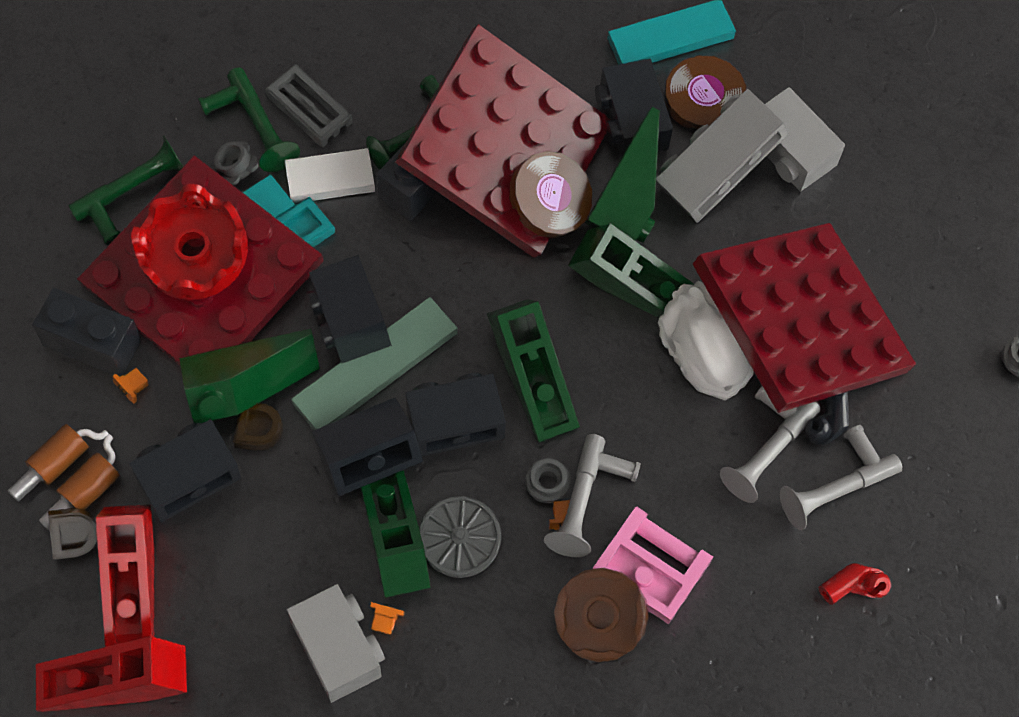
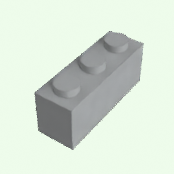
M749 89L741 96L738 94L732 96L721 108V115L710 126L706 124L699 128L690 139L691 145L681 155L675 154L671 156L661 166L660 175L656 178L662 189L696 223L713 209L788 135L784 122Z

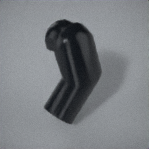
M848 392L826 398V412L815 420L813 418L808 420L805 430L811 442L817 445L830 444L849 428Z

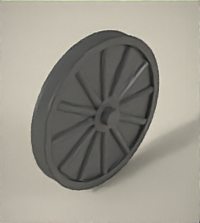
M455 496L439 501L428 510L420 525L419 530L425 549L426 561L436 571L450 577L463 578L482 572L491 565L500 549L501 528L497 517L487 505L471 497Z

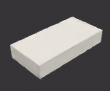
M368 148L285 160L290 198L294 204L301 203L308 197L316 201L375 192Z

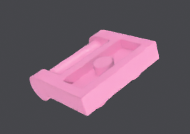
M635 507L593 569L605 567L623 572L639 586L646 598L648 611L669 624L711 563L713 556L703 549L697 552L648 520V513ZM636 534L640 535L687 566L688 570L683 575L633 542L632 538Z

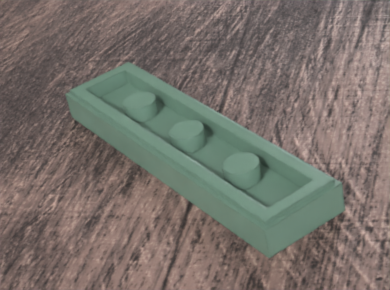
M431 297L387 328L392 346L345 363H339L291 399L292 405L313 430L347 417L458 334L457 326Z

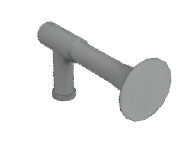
M762 386L756 393L755 398L761 400L778 413ZM812 402L778 413L786 420L746 464L737 469L723 467L720 470L721 480L727 489L739 499L748 503H754L758 499L755 485L759 476L786 445L801 433L806 427L808 420L814 418L820 412L819 405L816 402Z
M862 425L852 427L844 436L847 440L849 439L864 466L854 470L849 475L807 492H795L789 486H783L780 490V501L786 517L796 529H805L807 516L817 507L859 488H866L902 472V463L898 456L891 454L880 459L865 435Z
M589 434L585 438L576 471L575 485L562 526L557 532L548 533L544 537L546 546L563 556L584 557L591 552L590 545L582 538L581 529L592 484L596 479L598 469L631 479L633 482L636 481L641 463H634L602 453L605 439L596 434Z

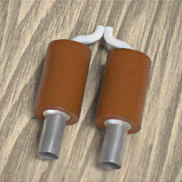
M64 424L25 461L29 470L7 491L19 502L40 481L49 486L89 448L87 443L81 438L82 436H88L94 440L104 439L103 446L108 454V460L96 452L56 490L61 499L48 511L68 508L86 510L120 477L118 471L112 466L115 461V452L111 448L110 442L114 438L106 430L101 433H95L90 429H81L75 432L69 425ZM47 511L39 521L50 531Z

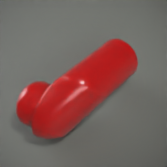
M852 563L822 583L818 588L825 601L833 605L848 593L869 598H882L889 593L891 581L883 571L877 568Z

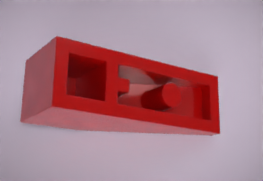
M151 504L104 507L96 516L104 640L105 647L148 636L154 637V539Z
M153 636L36 664V711L39 712L147 702L187 693L186 646Z

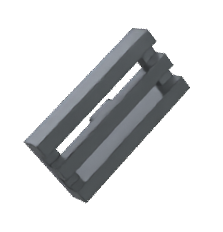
M296 64L265 88L266 97L321 148L328 143L330 136L335 138L340 134L342 126L347 128L352 124V115ZM294 79L327 111H329L335 117V119L331 121L327 116H325L314 105V103L311 102L301 92H299L290 83V81ZM282 89L290 98H292L323 128L320 129L310 118H308L296 105H294L279 90Z

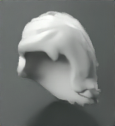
M698 280L694 285L683 284L677 291L672 293L673 300L668 302L664 309V314L659 317V336L662 339V344L665 348H668L669 355L674 357V361L679 365L682 374L698 392L727 400L735 396L741 388L746 386L754 371L703 282Z

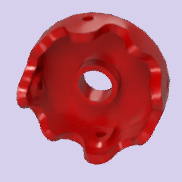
M198 184L184 185L179 193L154 200L150 205L149 213L142 226H134L131 232L132 245L139 266L145 276L159 291L177 299L198 300L220 293L229 287L239 276L248 254V237L235 207L229 201H223L214 197ZM191 239H200L205 242L203 250L196 256L182 254L183 245Z

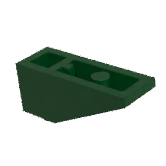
M651 107L646 113L585 221L586 224L593 228L611 223L630 238L641 243L645 241L655 223L649 217L655 208L660 111L656 108Z
M611 223L587 230L568 264L570 268L600 289L658 318L664 314V309L668 302L673 300L672 293L674 291H677L683 284L694 285L689 279Z
M526 299L487 313L501 358L536 440L541 442L579 428L580 425L539 301Z
M311 328L179 358L184 390L193 423H204L210 419L213 421L238 415L320 369Z
M404 470L361 487L385 598L431 588L425 549Z

